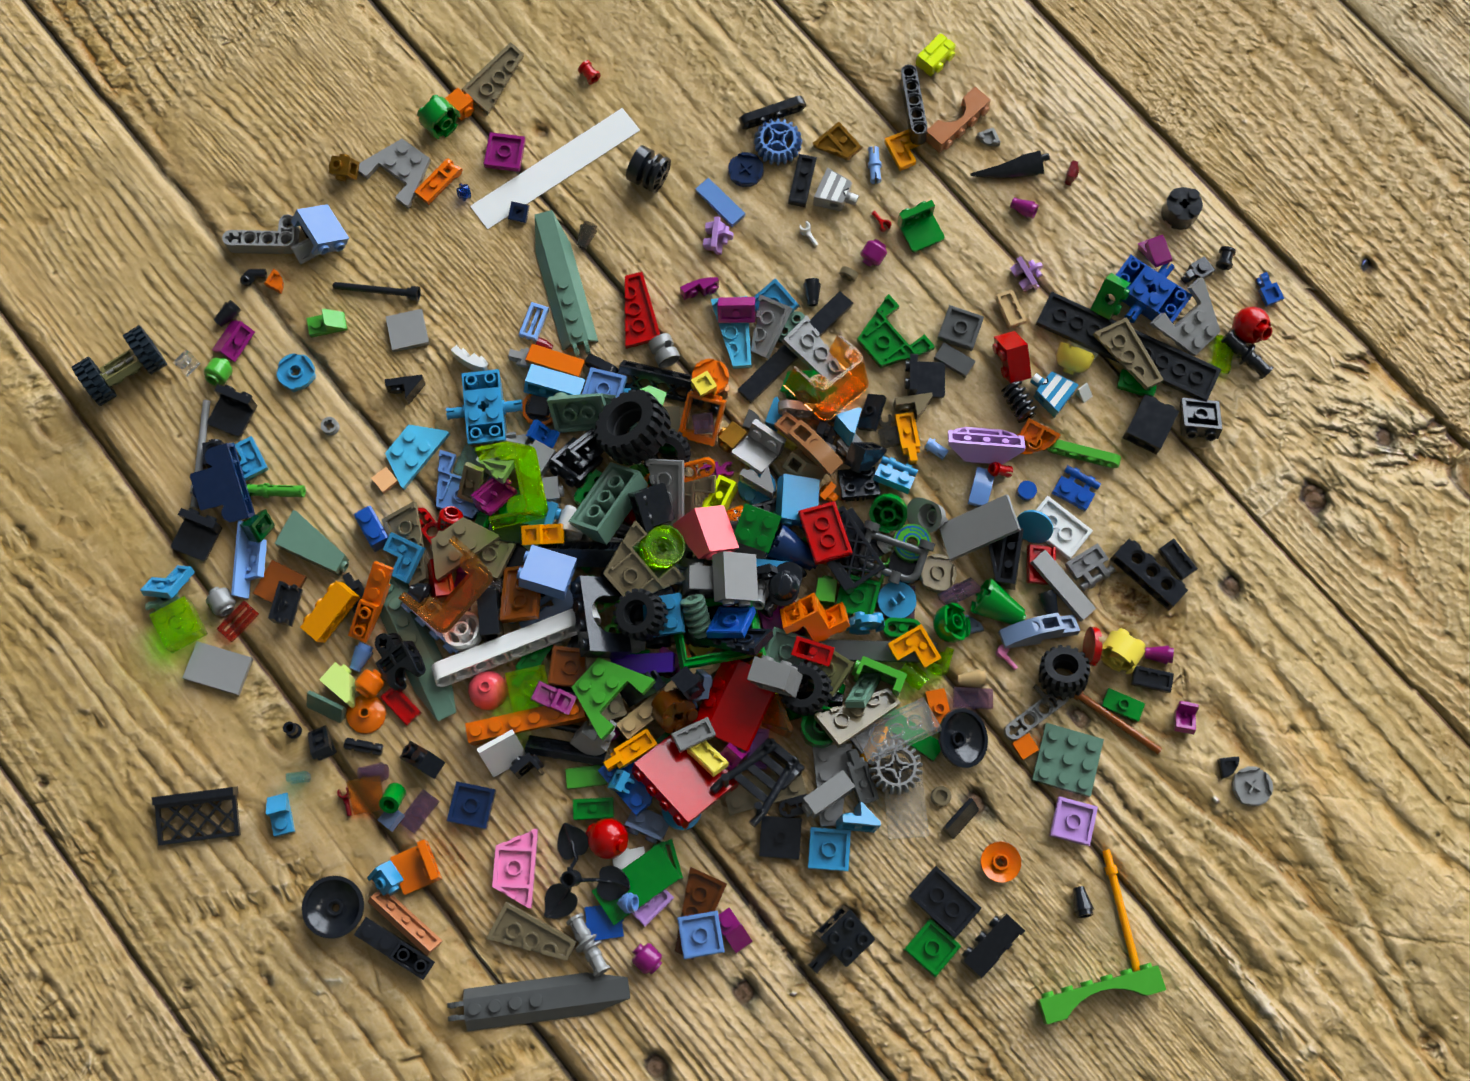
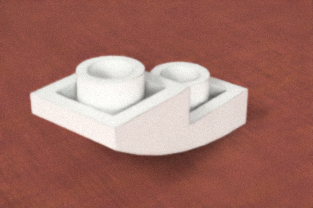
M457 345L451 349L453 357L467 368L476 372L488 370V363L482 356L478 357L475 353L470 356L464 348L460 349Z

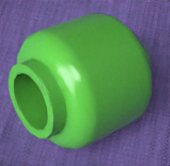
M213 358L204 369L206 381L214 386L225 384L233 373L230 362L225 358Z

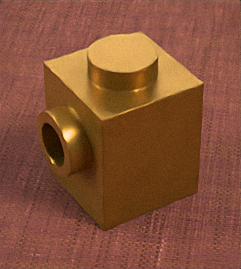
M732 421L727 428L723 427L718 433L719 447L724 452L731 453L747 436V432Z

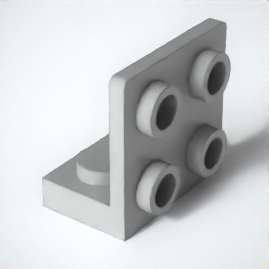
M755 419L751 424L748 435L732 450L731 455L759 474H762L766 467H769L781 455L787 439Z

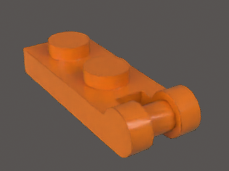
M447 158L414 191L415 195L430 205L455 178L462 174L463 169L455 166L453 161Z

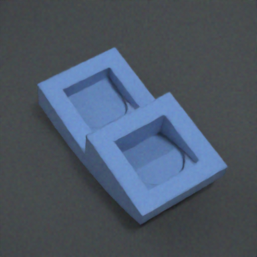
M977 467L968 504L980 507L988 503L995 477L988 472V469Z

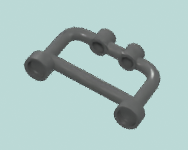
M866 520L863 528L867 529L865 538L869 544L871 539H875L919 555L914 572L911 575H905L886 568L874 577L881 578V575L889 577V582L898 585L900 581L905 583L916 581L922 573L929 551L933 552L935 544L921 539L919 546H915L878 533L880 525ZM861 545L858 554L866 556L868 549L866 545ZM858 558L859 563L864 567L865 559ZM867 562L866 569L875 570L880 566Z

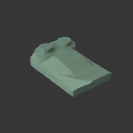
M559 392L552 397H548L547 403L555 430L563 433L587 431L591 428L596 429L595 424L599 420L598 415L600 412H603V407L606 404L608 405L616 395L603 393L567 395Z

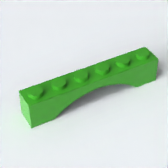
M1150 962L1140 965V970L1132 972V969L1129 968L1119 971L1120 975L1113 977L1112 974L1101 976V981L1093 983L1091 979L1081 982V987L1073 989V986L1070 985L1060 988L1061 992L1053 994V991L1042 993V998L1037 999L1043 1022L1044 1024H1051L1067 1019L1081 1001L1102 990L1124 989L1142 996L1165 991L1166 987L1159 966H1152Z

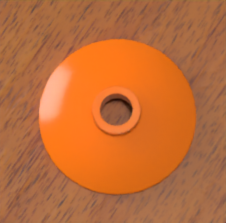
M362 695L355 698V707L352 709L348 706L347 722L356 732L363 734L375 732L385 721V705L378 697H368L366 699ZM367 709L368 714L366 716H362V711Z
M1002 841L994 842L984 849L981 855V867L989 879L1004 883L1011 881L1018 875L1021 869V857L1017 849L1011 844ZM997 859L1003 861L1002 866L996 864Z

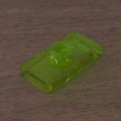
M1217 334L1214 341L1211 364L1220 368L1221 373L1229 374L1233 352L1225 343L1220 342L1224 336Z

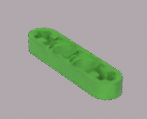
M1059 439L1047 449L1048 452L1109 468H1118L1121 461V456L1118 454Z

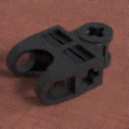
M382 633L376 637L375 648L382 658L375 664L389 686L397 692H402L407 687L405 682L406 670L411 671L416 677H421L425 673L426 668L422 656L413 641H402L401 636L397 633Z

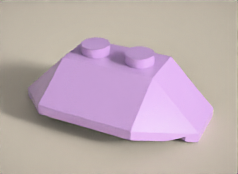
M962 427L948 431V445L965 462L991 464L996 461L1004 464L1025 451L1024 436H1017L1005 430Z

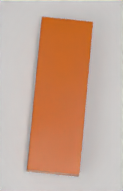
M531 344L526 357L527 363L543 366L544 368L580 377L585 364L583 359L535 344Z

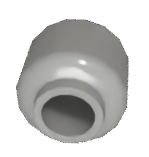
M215 587L208 592L209 595L206 598V603L214 615L223 617L234 610L236 601L228 588Z

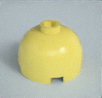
M1060 342L1056 359L1058 364L1064 368L1063 372L1074 375V372L1082 373L1090 368L1095 358L1093 353L1076 346L1069 347L1070 344Z

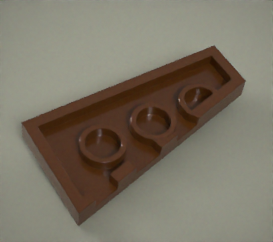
M690 867L681 917L715 911L727 883ZM678 930L675 952L683 955L680 932Z

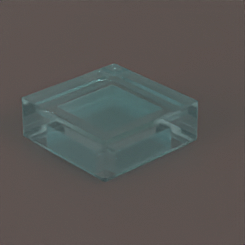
M307 771L287 773L286 781L291 784L310 782L311 774Z

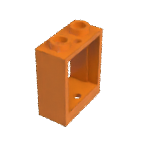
M696 389L688 392L679 431L683 433L682 436H686L691 441L714 446L717 442L727 400H723L722 396L712 394V396L705 395L701 398ZM693 399L720 405L712 435L686 428Z

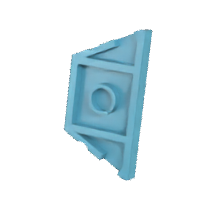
M408 425L385 452L403 490L407 488L449 437L448 431Z

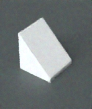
M1085 383L1076 392V395L1084 403L1093 397L1088 383Z

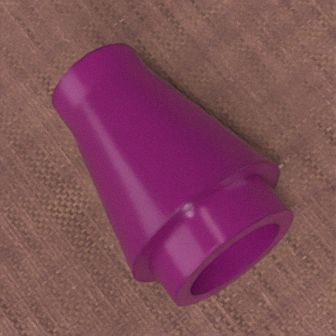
M1014 197L1010 208L1016 210L1027 219L1029 217L1033 219L1039 205L1035 204V201Z
M1169 645L1145 647L1144 659H1150L1166 665L1173 663L1174 648H1170Z

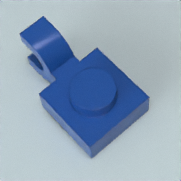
M1267 272L1260 274L1256 282L1262 287L1258 292L1265 307L1282 301L1284 296L1277 282L1272 284Z

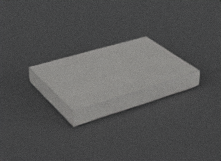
M197 641L182 678L240 696L253 658Z

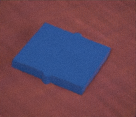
M601 905L585 907V924L591 931V935L597 934L594 941L624 937L622 923L624 919L618 924L613 925Z

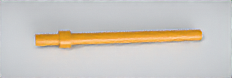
M1110 849L1104 850L1102 853L1106 865L1104 867L1105 873L1109 876L1132 970L1137 971L1140 970V964L1116 875L1118 870L1113 863Z

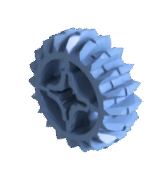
M779 118L775 122L770 119L769 124L764 121L763 127L759 126L758 132L755 133V151L758 152L759 157H763L764 162L770 160L771 165L773 162H776L778 166L780 162L786 165L787 160L792 162L793 157H797L798 152L801 151V133L798 132L797 126L793 127L792 121L787 124L786 119L783 122ZM767 136H769L770 139L768 143L765 144L764 140ZM791 139L792 144H791V146L788 148V147H787V143H788V140Z

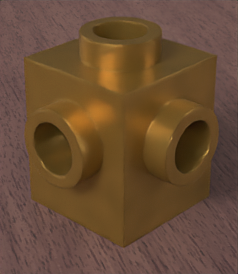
M346 154L331 156L329 174L335 176V179L338 181L346 182V179L357 180L360 162Z

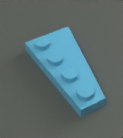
M710 299L718 322V299ZM718 323L733 369L752 368L749 323Z

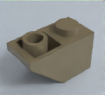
M799 447L790 453L782 466L793 475L820 479V482L826 474L825 471L807 458Z

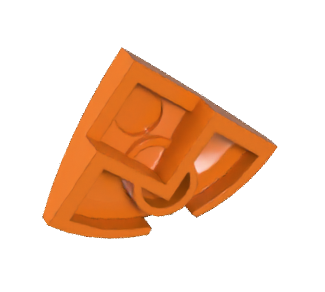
M1028 418L1020 434L1018 433V435L1024 436L1025 451L1020 454L1029 455L1041 450L1044 451L1051 447L1061 434Z

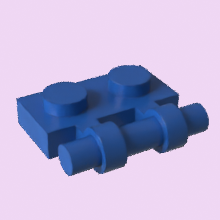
M1067 465L1064 472L1070 475L1069 479L1061 476L1052 494L1086 511L1095 496V493L1089 491L1090 487L1098 490L1101 483L1096 481L1093 476L1090 475L1089 477L1079 472L1080 469ZM1075 478L1086 483L1084 487L1074 482Z

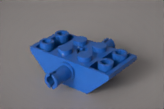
M1130 255L1117 272L1116 276L1131 283L1128 288L1130 290L1126 300H1122V302L1131 307L1124 316V318L1127 317L1128 319L1132 316L1129 321L1130 323H1135L1140 314L1153 321L1160 313H1166L1173 323L1193 296L1167 279L1171 271L1174 270L1172 263L1168 269L1166 268L1169 263L1162 265L1157 272Z

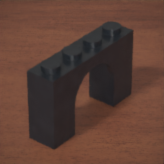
M580 575L571 582L570 591L573 597V611L575 612L576 619L575 629L578 634L580 656L622 659L632 653L630 637L622 633L604 631L596 624L592 615L594 602L615 603L622 596L606 577Z

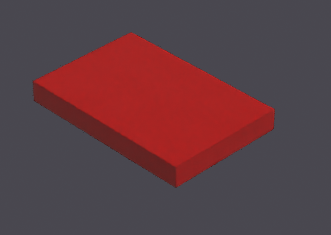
M835 501L798 511L815 565L853 554Z

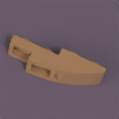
M786 412L774 424L778 431L797 445L807 458L829 476H832L844 464L835 451L801 419L798 421L789 412Z

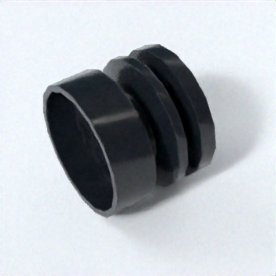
M641 145L629 162L626 179L637 185L642 183L643 188H649V191L656 193L668 176L671 159L666 156L663 157L660 153L655 156L654 150Z

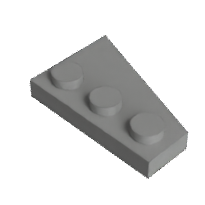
M759 294L760 305L756 314L757 324L753 333L751 351L769 359L792 308Z

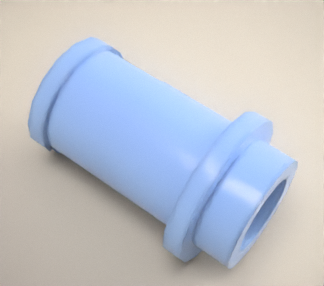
M930 438L924 448L927 449V452L929 450L943 460L949 450L935 442L936 439Z

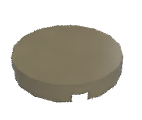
M932 554L926 558L919 579L927 590L943 592L955 583L957 576L956 567L947 556Z

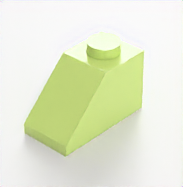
M335 662L319 680L353 709L355 707V678L350 675L352 670L345 664L340 666Z

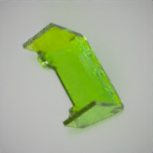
M507 441L475 447L479 461L496 457L502 461L514 460L520 495L513 496L508 500V513L489 517L492 528L496 529L543 519L548 513V505L535 448L530 445Z

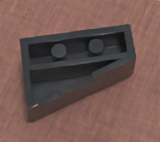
M1020 528L1021 531L988 545L995 582L1003 589H1016L1023 542V528Z
M1007 913L999 917L994 916L988 923L990 928L986 932L981 931L975 938L977 943L972 948L970 946L967 947L962 953L964 958L960 962L979 979L983 978L996 964L1001 955L1013 945L1014 940L1025 932Z

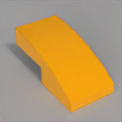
M561 523L521 526L522 545L564 543V526Z

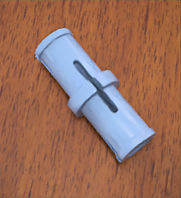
M871 146L868 148L869 162L867 163L868 169H870V183L875 184L876 177L878 184L882 181L880 172L882 163L879 160V147L874 146L875 151L873 153V147Z

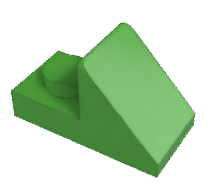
M322 309V315L307 318L311 338L348 330L344 312Z

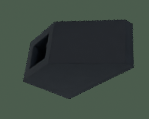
M412 741L404 747L399 757L433 779L436 778L446 763Z

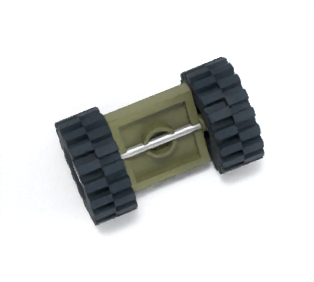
M140 325L123 335L131 349L103 365L100 369L89 356L72 366V370L82 386L99 406L104 405L117 396L112 387L113 384L117 385L129 374L137 373L142 364L151 375L167 365L162 354Z

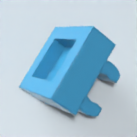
M616 770L607 788L616 792L629 793L630 791L625 788L626 782L634 784L635 781L629 778L630 774L628 772Z

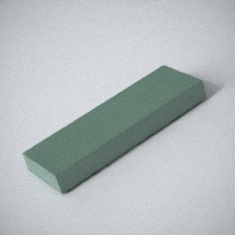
M862 673L845 700L846 708L866 707L881 680L879 673Z

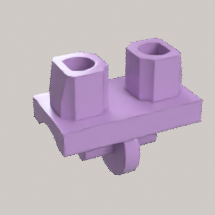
M714 217V221L706 222L705 231L707 234H712V238H704L703 247L706 250L714 251L716 255H721L723 244L726 245L728 240L733 239V232L729 231V226L720 221V217Z
M1021 256L1018 257V262L1010 270L1015 278L1023 273L1027 276L1019 282L1024 292L1032 288L1037 290L1040 287L1033 274H1036L1037 278L1042 276L1040 272L1043 268L1042 263L1035 264L1034 260L1028 262L1031 267L1028 268Z

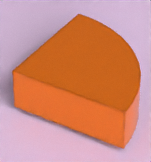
M273 269L264 284L266 287L281 294L284 282L279 272Z

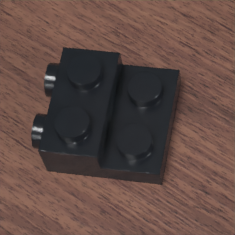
M1181 398V419L1179 421L1181 435L1186 436L1188 439H1195L1196 437H1203L1208 441L1219 439L1223 429L1219 401Z
M573 437L550 459L548 468H550V472L554 476H561L565 479V483L569 487L575 486L578 489L585 483L588 474L592 473L602 463L603 457L598 456L585 468L578 471L564 459L567 447L577 440Z

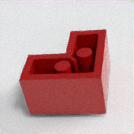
M1015 331L994 336L992 347L994 354H997L1003 363V367H1001L1003 378H1006L1010 384L1032 378L1028 344Z

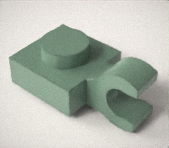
M179 593L172 599L157 597L155 601L146 603L145 609L154 608L155 610L150 612V616L155 618L160 614L161 609L163 611L171 609L181 602Z

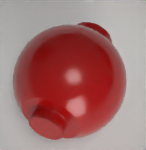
M1253 306L1243 308L1233 318L1232 329L1234 334L1247 344L1265 341L1272 335L1273 329L1270 318L1261 308Z
M606 818L599 820L595 824L589 825L586 830L589 848L599 858L614 859L620 856L627 848V830L622 823L615 819Z

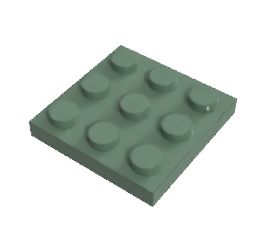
M1045 723L1031 781L1090 797L1104 739Z

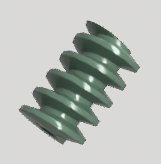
M694 594L682 599L680 604L684 606L682 611L686 613L684 618L688 620L686 622V626L689 627L688 633L694 634V637L698 639L707 637L706 631L711 623L704 596L702 594Z

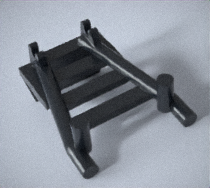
M768 737L748 759L729 772L723 773L710 787V790L716 794L722 787H728L730 780L734 779L759 800L754 804L756 815L749 821L753 827H756L766 816L781 789H786L797 776L802 774L805 767L799 763L797 757L787 752L775 739ZM771 753L786 766L785 769L770 758L768 754ZM760 760L779 776L777 782L759 769L755 763ZM747 769L771 789L770 794L767 796L741 773Z

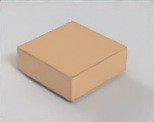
M387 467L371 478L383 494L399 483Z

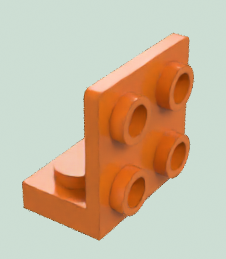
M425 839L417 842V846L390 858L404 879L400 884L404 895L442 880L429 842Z

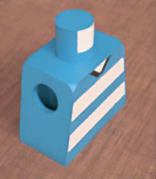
M1050 372L1046 379L1036 373L1030 383L1038 388L1033 397L1054 418L1079 386L1077 383L1054 372Z

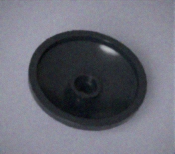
M957 708L949 711L943 717L939 725L938 742L941 752L948 762L959 768H970L977 765L985 756L988 747V734L982 719L975 712L966 708Z
M327 876L319 879L307 890L302 902V916L306 926L314 934L329 939L340 938L353 931L361 921L364 912V898L359 887L353 881L342 876ZM335 904L339 905L337 912L333 910Z

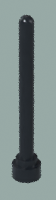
M334 282L332 285L337 290L406 296L411 301H419L421 289L418 286L401 289Z

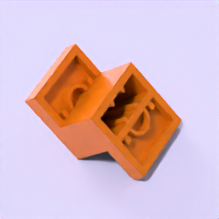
M815 593L780 609L782 625L786 634L796 632L805 626L815 642L825 641L830 636L841 633L850 627L846 607L843 602L825 610Z

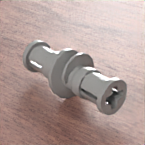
M580 913L566 921V924L570 925L576 941L579 942L575 949L576 952H584L587 962L590 963L594 971L593 976L598 977L609 971L611 967L606 964L602 957V952L597 947L602 943L601 940L594 941L597 934L591 935V931L583 920L584 916Z

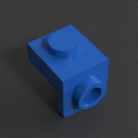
M533 420L526 436L533 442L536 439L546 446L553 448L560 432L549 429L539 420Z

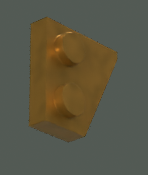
M837 122L813 142L815 148L845 160H850L862 150V146L840 122Z

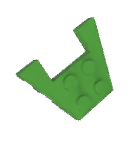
M598 657L572 686V689L598 736L604 741L615 728L612 723L601 715L605 708L628 683L642 695H645L656 682L651 677Z

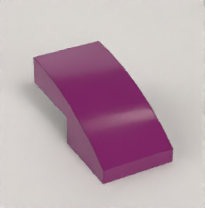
M538 681L530 700L557 712L569 715L577 697L562 689H556Z

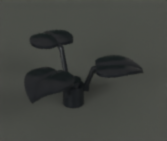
M564 823L560 829L558 851L563 859L570 860L574 858L570 867H567V871L562 873L560 877L561 883L553 884L548 888L545 895V918L557 919L571 914L576 909L578 903L577 896L571 890L572 887L578 886L581 882H599L597 892L601 898L608 901L619 899L630 890L628 877L618 867L611 865L602 867L599 871V878H582L579 871L573 870L578 861V855L585 854L589 845L586 833L569 823Z

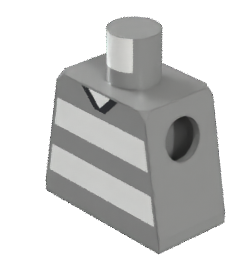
M827 168L814 195L813 205L842 211L845 202L855 206L859 195L850 192L852 187L850 180Z

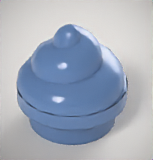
M627 892L618 900L617 905L625 913H633V911L638 910L639 898L636 894Z

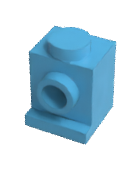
M391 860L376 867L367 877L369 881L373 880L383 896L386 894L391 896L400 889L399 885L404 880Z

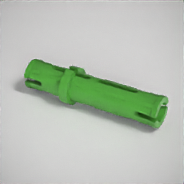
M247 484L250 496L269 498L273 496L305 497L306 495L304 485Z

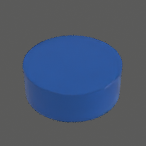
M1023 481L1017 488V494L1022 500H1031L1037 493V487L1031 481Z

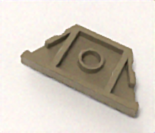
M462 517L431 539L435 578L441 581L501 538L498 534Z

